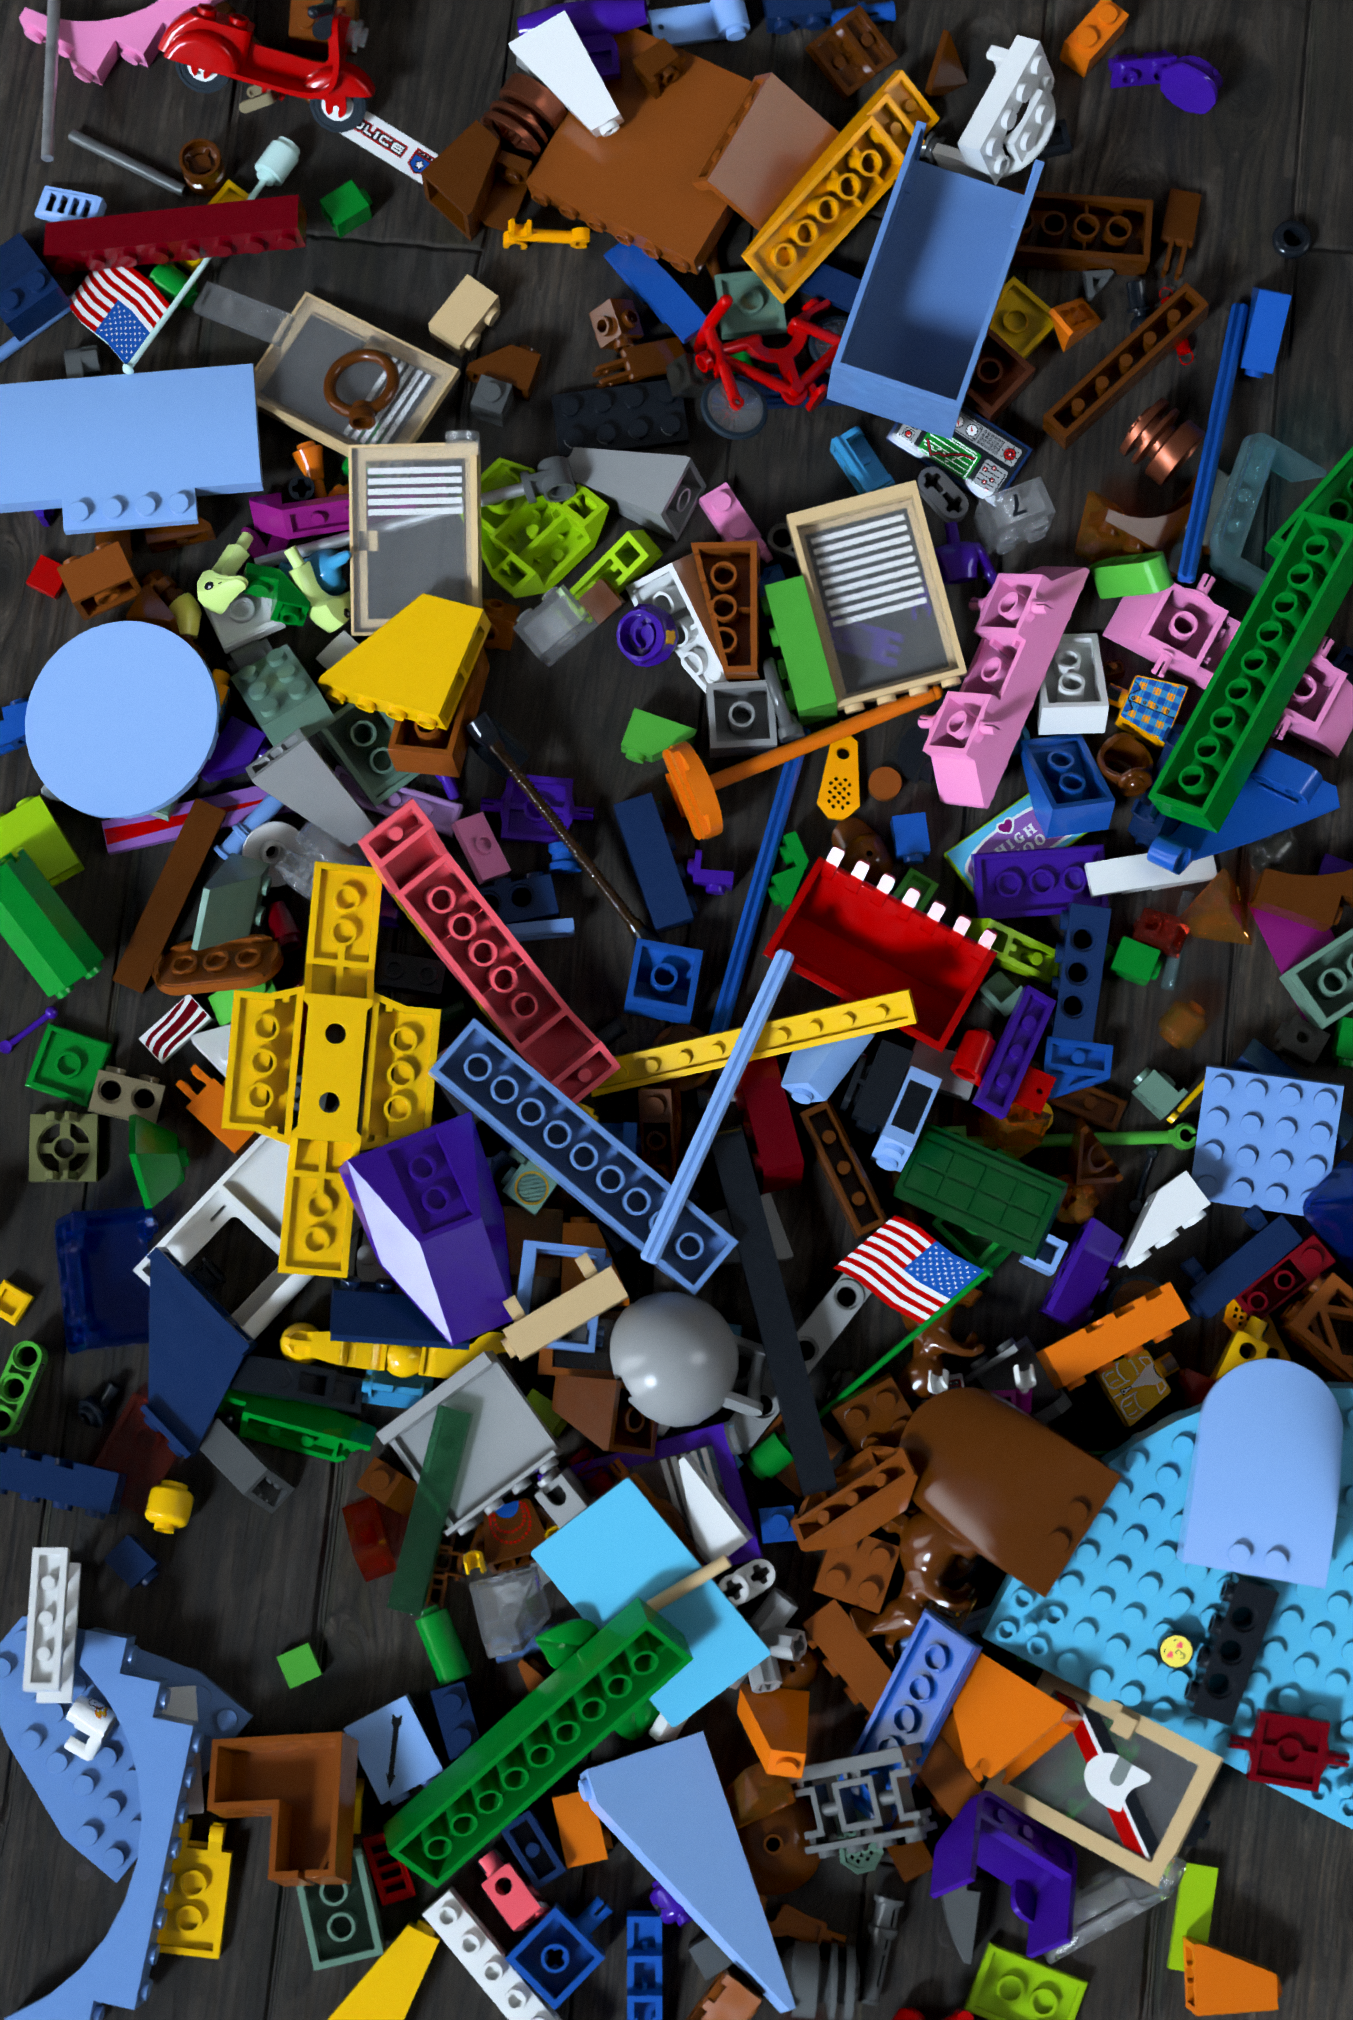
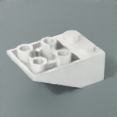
M1187 1171L1177 1175L1147 1197L1123 1247L1124 1252L1117 1264L1118 1268L1128 1265L1131 1269L1139 1265L1152 1255L1148 1249L1153 1245L1157 1249L1165 1246L1179 1235L1176 1231L1178 1227L1182 1226L1184 1229L1189 1226L1191 1227L1207 1215L1203 1209L1211 1203Z

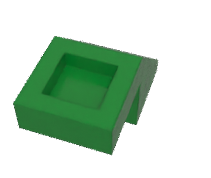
M247 562L243 576L248 580V586L241 593L272 599L270 620L282 622L286 625L303 627L310 608V601L280 569Z
M796 831L783 835V846L779 847L786 866L792 864V868L771 877L772 886L768 887L773 904L775 906L780 904L783 912H786L792 904L809 862Z

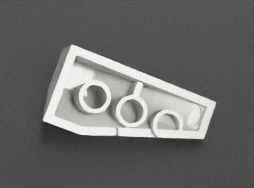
M693 553L625 587L634 606L638 604H653L672 615L679 635L674 651L681 658L682 667L705 693L706 683L727 682Z

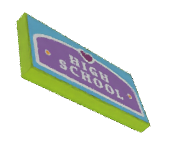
M1028 793L952 847L943 856L974 896L971 854L1069 847L1089 832L1046 838L1035 817L1030 794Z

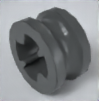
M931 131L922 146L920 158L928 157L930 163L934 164L936 160L932 151L937 143L945 145L947 138L944 136L938 138L936 132Z

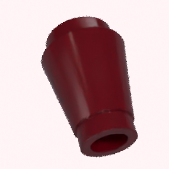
M278 901L267 906L270 937H272L273 941L280 944L283 953L299 949L303 945L301 940L303 933L286 903Z

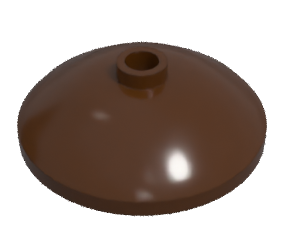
M776 1787L754 1790L735 1802L730 1808V1813L757 1893L780 1895L791 1892L805 1884L813 1876L821 1862L818 1853L806 1855L804 1848L811 1846L810 1840H805L804 1832L818 1829L812 1806L801 1796L796 1797L794 1792ZM775 1837L780 1841V1845L776 1850L767 1848L766 1843L769 1838Z

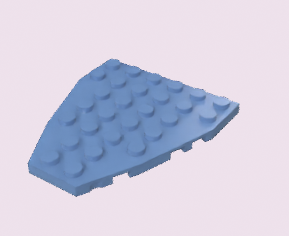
M24 1615L0 1642L1 1730L7 1744L63 1838L113 1881L118 1883L137 1860L141 1829L139 1782L127 1737L117 1719L93 1760L86 1761L64 1748L70 1736L77 1738L85 1744L90 1737L76 1729L73 1723L66 1720L69 1710L80 1695L88 1699L92 1697L111 1709L112 1707L85 1670L79 1665L87 1631L81 1628H77L73 1703H37V1692L23 1691L28 1616ZM138 1647L135 1664L129 1667L130 1671L168 1678L167 1688L196 1685L198 1721L202 1722L200 1732L204 1733L203 1745L200 1751L203 1779L210 1770L212 1739L236 1738L254 1715L202 1671L186 1667L171 1661V1659L155 1655Z

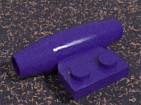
M579 0L554 4L517 18L520 37L565 10L603 81L621 79L619 48L612 36L649 24L646 0Z

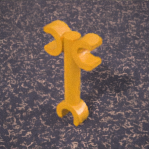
M509 219L508 231L503 233V247L508 249L512 244L521 245V250H525L528 247V242L570 244L573 248L586 249L587 242H590V228L577 227L570 231L534 229L532 220H527L525 224H516L515 219Z

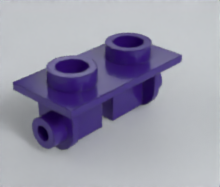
M1166 49L1159 52L1143 53L1140 59L1137 58V54H1115L1114 58L1108 59L1109 72L1112 71L1110 88L1160 84L1164 67L1174 64L1177 55H1173V52L1167 53Z

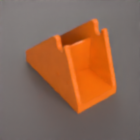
M981 1652L953 1705L966 1766L970 1769H975L979 1764L981 1773L990 1779L1005 1768L1006 1774L1002 1780V1784L1005 1786L1073 1732L1083 1718Z

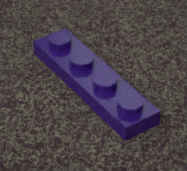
M1029 985L1022 989L972 1104L1000 1120L1007 1116L1057 1001Z

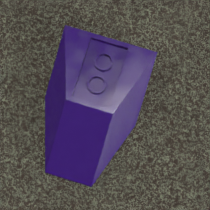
M471 1111L350 1158L340 1166L338 1170L379 1264L451 1346L513 1321L502 1303L512 1297L504 1212Z

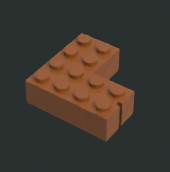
M344 1732L212 1739L207 1810L223 1818L272 1816L269 1880L284 1887L314 1886L315 1883L320 1885L351 1884L358 1740Z

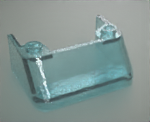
M1262 432L1246 436L1241 443L1209 539V563L1214 573L1252 595H1257L1268 573L1240 556L1270 472L1273 471L1291 483L1325 477L1327 470Z

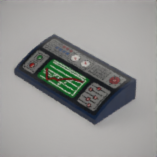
M964 405L951 440L899 422H895L886 438V441L925 466L939 468L955 485L994 510L1029 460L1033 451L1032 448Z

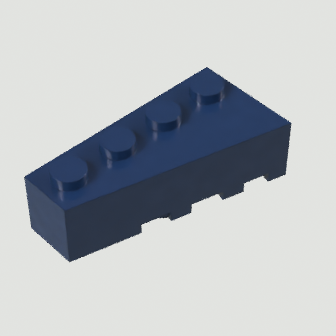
M0 1442V1494L7 1495L8 1490L20 1493V1499L40 1503L41 1498L53 1501L52 1507L72 1511L73 1506L86 1509V1516L105 1520L106 1514L117 1515L128 1474Z

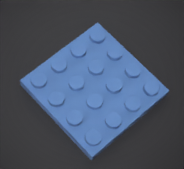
M1207 1064L1191 1178L1209 1202L1247 1208L1256 1205L1260 1210L1325 1219L1345 1084Z

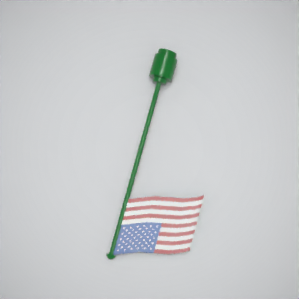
M893 1216L833 1269L858 1280L889 1307L921 1325L818 1412L819 1418H823L831 1411V1405L850 1395L988 1276L992 1278L994 1274L993 1269L989 1266H984L981 1269L950 1252L921 1227L904 1218ZM774 1431L750 1452L751 1456L746 1460V1463L761 1481L764 1482L768 1477L774 1478L793 1461L786 1432L780 1435Z

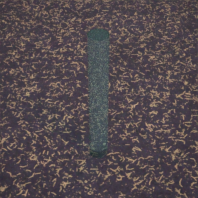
M1182 891L1161 982L1162 989L1174 990L1195 896L1194 893L1189 891Z

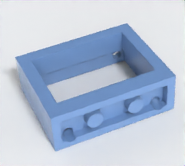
M524 1240L517 1300L526 1316L531 1313L537 1254L578 1258L587 1252L590 1259L595 1260L594 1266L599 1273L610 1266L612 1267V1258L606 1257V1249ZM597 1316L587 1324L586 1341L559 1339L545 1348L595 1354L596 1346H603L605 1326H598L599 1316Z

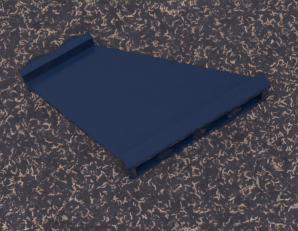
M156 1247L147 1256L150 1260L148 1403L144 1404L140 1410L146 1415L143 1418L145 1423L157 1433L161 1431L169 1440L167 1445L170 1450L178 1457L184 1456L188 1459L195 1457L200 1452L198 1449L245 1356L249 1355L259 1344L167 1247Z

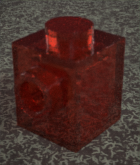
M1144 907L1141 917H1137L1134 922L1132 938L1135 941L1160 950V954L1178 959L1190 928L1181 917Z

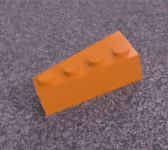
M1168 1282L1035 1354L1054 1389L1057 1390L1066 1386L1068 1391L1087 1382L1084 1375L1094 1370L1097 1375L1104 1373L1116 1366L1113 1361L1114 1359L1123 1354L1126 1360L1144 1351L1142 1344L1151 1339L1156 1344L1173 1335L1172 1328L1191 1318L1172 1283Z

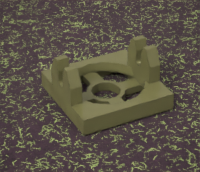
M49 1111L46 1114H30L29 1182H98L100 1115L79 1114L72 1111H65L64 1113ZM60 1123V1136L55 1138L52 1143H40L44 1133L52 1126ZM71 1124L78 1126L84 1131L89 1143H77L71 1137ZM63 1139H69L74 1144V1152L68 1158H60L56 1153V1145ZM40 1154H53L54 1158L59 1160V1172L46 1167L40 1158ZM78 1154H88V1158L80 1168L70 1171V1161L75 1159Z

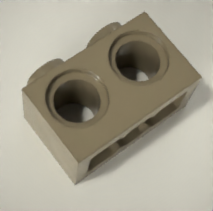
M106 1066L105 1071L98 1070L88 1108L89 1112L129 1121V1115L136 1114L156 1124L165 1086L159 1084V1078L140 1074L139 1079L125 1076L126 1070L113 1066ZM107 1082L117 1084L120 1088V1096L115 1100L105 1099L101 1094L102 1085ZM141 1090L150 1092L153 1096V1105L149 1108L138 1107L134 1101L135 1094Z

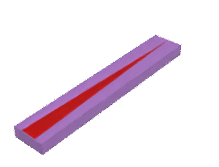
M258 786L201 798L200 800L227 811V816L220 829L223 830L232 828L235 823H243L268 793ZM195 800L177 804L169 822L149 814L131 819L114 818L101 821L108 854H119L177 840ZM284 804L273 818L296 812Z

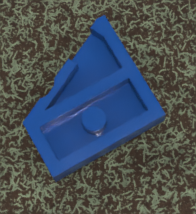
M1047 1036L1044 1040L1041 1071L1056 1078L1047 1101L1108 1081L1111 1075L1113 1045Z

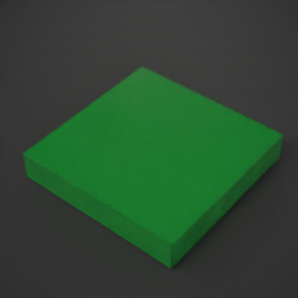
M48 1023L25 1086L89 1108L98 1070H105L113 1045Z

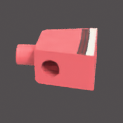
M494 1850L477 1862L488 1877L481 1884L482 1888L513 1931L525 1930L550 1908L516 1863L508 1862L504 1864ZM507 1879L512 1883L511 1891L508 1894L503 1890V1883Z

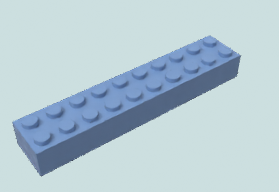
M474 1018L429 1070L428 1075L641 1254L672 1185ZM687 1199L659 1262L653 1265L689 1295H695L736 1246L738 1241Z

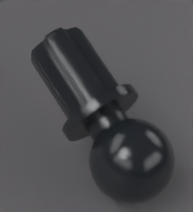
M1135 279L1126 283L1130 307L1127 313H1134V318L1130 323L1131 333L1150 316L1147 314V310L1153 308L1148 302L1144 279Z

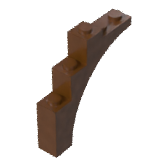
M1265 868L1258 876L1249 906L1326 932L1333 924L1337 925L1339 923L1344 908L1339 903L1353 908V868L1344 872L1324 875H1296Z

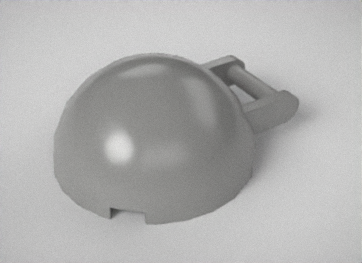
M657 1292L640 1298L623 1310L614 1325L611 1335L610 1359L615 1379L622 1378L626 1388L632 1395L627 1400L643 1415L660 1424L672 1427L697 1425L715 1414L722 1406L748 1416L762 1415L763 1403L760 1402L765 1361H767L763 1345L733 1334L723 1316L708 1302L696 1296L680 1292ZM739 1355L752 1359L747 1397L732 1392L739 1370Z

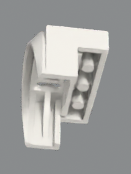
M1020 35L1016 36L1010 49L991 45L986 57L994 62L996 74L957 143L959 149L940 143L936 144L932 153L939 167L996 186L1001 178L1010 176L1030 164L1048 143L1056 121V106L1051 94L1055 78L1040 41ZM1029 100V104L1023 118L1021 119L1019 124L1006 136L1007 131L1011 130L1014 127L1017 120V113L1021 108L1022 104L1026 103ZM1003 143L1006 145L1010 158L1006 156L1003 150Z

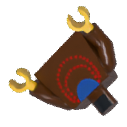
M511 1491L502 1498L505 1503L502 1507L489 1516L485 1511L483 1512V1521L477 1526L470 1550L462 1558L466 1574L470 1575V1571L476 1567H480L481 1573H486L485 1560L493 1575L536 1563L535 1559L531 1556V1551L560 1528L543 1506H534L530 1498L517 1500V1496Z

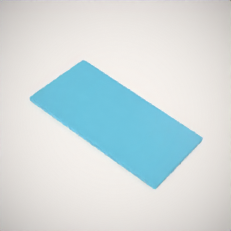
M626 1477L531 1551V1556L581 1617L592 1621L599 1631L637 1597L646 1602L702 1568L697 1559L629 1477ZM713 1579L708 1580L657 1611V1613L684 1634L694 1659L650 1697L649 1700L672 1727H676L770 1656V1649Z

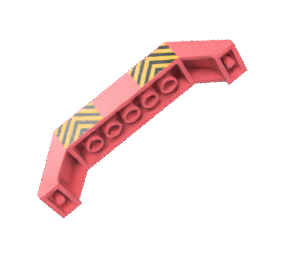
M411 798L357 841L387 892L508 1046L577 1104L620 1069V1064L603 1042L568 1007L449 854L434 829L432 822L414 799Z

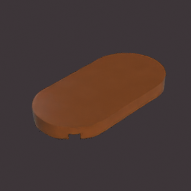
M251 934L199 951L191 949L193 941H188L170 948L171 953L165 957L164 954H161L153 964L152 976L157 988L161 992L174 996L246 989L259 986L272 979L283 966L284 954L280 944L273 941L272 937L264 934Z

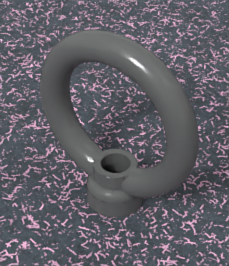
M768 656L763 660L762 664L769 694L778 717L777 723L779 728L777 729V735L780 743H789L804 737L805 733L802 724L797 721L794 710L790 711L785 694V691L788 690L784 679H781L777 661L775 658Z

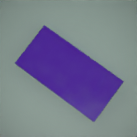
M1104 844L971 854L976 918L1006 919L1059 915L1062 909L1067 910V906L1070 903L1109 908L1108 895L1091 898L1084 867L1086 863L1105 860Z

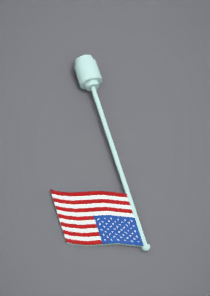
M280 136L269 144L254 166L260 181L246 200L255 199L265 185H282L298 162L300 150L294 142ZM213 257L202 260L171 305L154 284L133 267H117L101 271L91 270L71 297L70 301L72 304L70 308L84 326L113 349L124 363L122 366L123 372L131 375L135 372L133 367Z

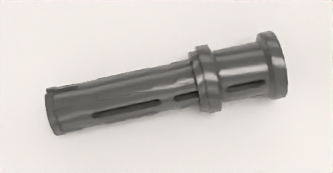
M874 1893L876 1905L873 1920L868 1923L867 1927L868 1933L871 1936L858 2001L878 2006L880 2002L892 1939H895L899 1933V1930L896 1928L899 1910L905 1904L904 1899L885 1893Z

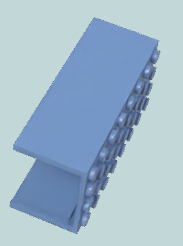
M917 120L832 363L826 398L951 440L1023 232L1045 162L1035 159L1024 195L919 161L927 123Z

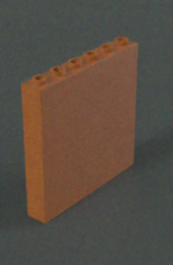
M635 28L613 36L619 48L621 79L603 81L625 122L619 124L620 128L615 133L607 137L600 135L596 138L568 111L526 180L531 198L539 205L544 207L551 205L569 219L575 220L578 218L586 222L596 232L603 233L605 231L614 235L615 239L623 245L631 246L633 244L641 248L646 255L653 259H659L660 257L670 262L680 272L686 273L689 271L698 275L736 211L712 190L700 191L691 183L752 81L680 49L686 58V62L682 64L683 73L679 75L673 84L665 85L661 88V96L655 99L637 78L633 60L660 41V39Z

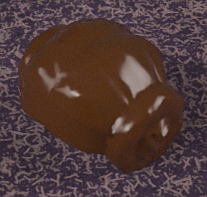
M1126 732L1116 733L1102 744L1095 757V762L1110 791L1116 794L1121 793V795L1127 797H1134L1145 793L1153 784L1152 773L1154 770L1153 760L1146 747L1139 743L1133 734Z

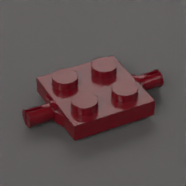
M1258 1708L1255 1727L1250 1737L1229 1733V1740H1227L1228 1748L1248 1751L1249 1761L1246 1772L1248 1781L1314 1792L1319 1790L1321 1774L1327 1764L1347 1768L1349 1765L1347 1761L1350 1760V1755L1347 1752L1329 1750L1327 1739L1330 1722L1328 1719Z

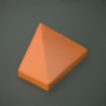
M1082 297L1055 306L1049 311L1063 353L1103 322Z

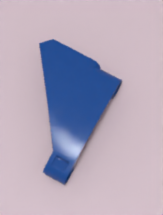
M1267 748L1261 752L1219 833L1182 821L1172 835L1167 837L1159 834L1154 839L1149 848L1147 860L1176 875H1180L1194 860L1252 843L1340 808L1337 787L1324 781L1321 773L1312 766L1276 749Z

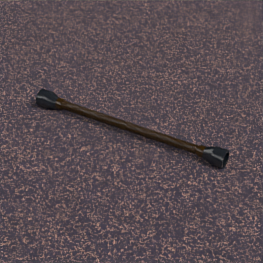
M484 712L468 724L465 729L477 743L487 748L492 755L498 756L497 759L500 760V763H503L502 766L508 770L509 774L511 773L510 776L514 777L513 780H516V784L519 783L518 786L522 787L521 790H524L523 793L527 794L526 797H529V801L535 804L534 807L537 808V811H540V815L543 814L542 817L545 818V821H548L547 824L550 825V828H553L558 838H561V842L566 845V848H569L568 851L572 852L571 855H574V859L577 858L576 861L580 862L579 865H582L581 868L585 869L584 872H588L587 875H590L589 878L593 879L592 882H595V886L601 889L600 892L603 893V896H606L605 899H608V903H611L610 905L614 906L613 909L616 910V913L622 916L621 919L624 920V923H627L626 929L632 935L635 947L637 938L665 943L657 932L644 925L640 918L638 919L635 917V914H632L631 910L629 911L630 908L626 907L627 904H624V900L621 901L622 898L619 897L618 893L616 894V890H613L614 887H611V883L608 884L609 881L605 880L606 877H603L604 874L600 873L601 870H598L597 866L595 867L596 864L592 863L593 860H590V856L584 853L583 847L579 846L580 843H577V839H574V836H571L572 833L569 832V829H566L567 826L561 822V819H558L559 816L556 815V812H553V808L548 805V802H545L546 799L542 798L543 795H539L540 792H537L538 789L534 788L535 785H532V781L526 778L527 775L524 774V771H521L522 768L519 767V764H516V761H513L514 758L511 757V754H508V750H506L505 744L500 738L497 725L488 713Z

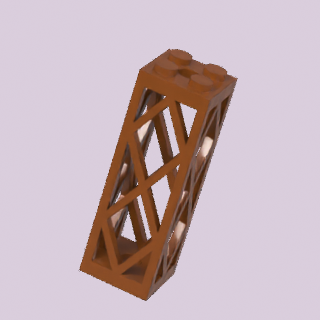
M1333 1272L1326 1275L1319 1274L1300 1289L1299 1292L1303 1294L1300 1300H1297L1294 1304L1290 1302L1278 1316L1282 1321L1276 1328L1339 1382L1353 1383V1356L1342 1354L1330 1319L1353 1322V1289ZM1333 1299L1341 1307L1327 1304ZM1317 1316L1320 1317L1329 1346L1324 1343L1316 1320Z

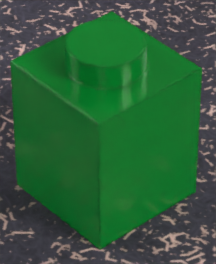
M352 179L319 200L323 215L339 238H342L372 218L370 205L373 202L363 187L358 189Z
M1123 936L1118 941L1107 972L1144 987L1150 979L1156 980L1162 962L1157 959L1161 951Z

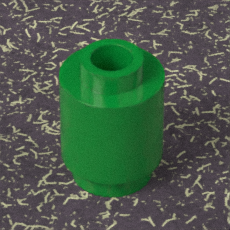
M165 263L158 264L148 280L154 284L168 303L171 304L189 280V277L174 265H167ZM196 282L176 309L189 308L195 302L198 296Z

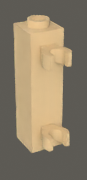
M586 1252L575 1259L586 1281L526 1316L515 1295L503 1301L502 1303L514 1321L512 1325L502 1330L506 1338L500 1340L510 1358L517 1355L522 1362L628 1299L629 1296L612 1267L610 1266L598 1273Z

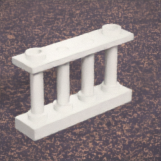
M33 1547L23 1691L37 1692V1703H73L82 1564L70 1563V1549L68 1547Z

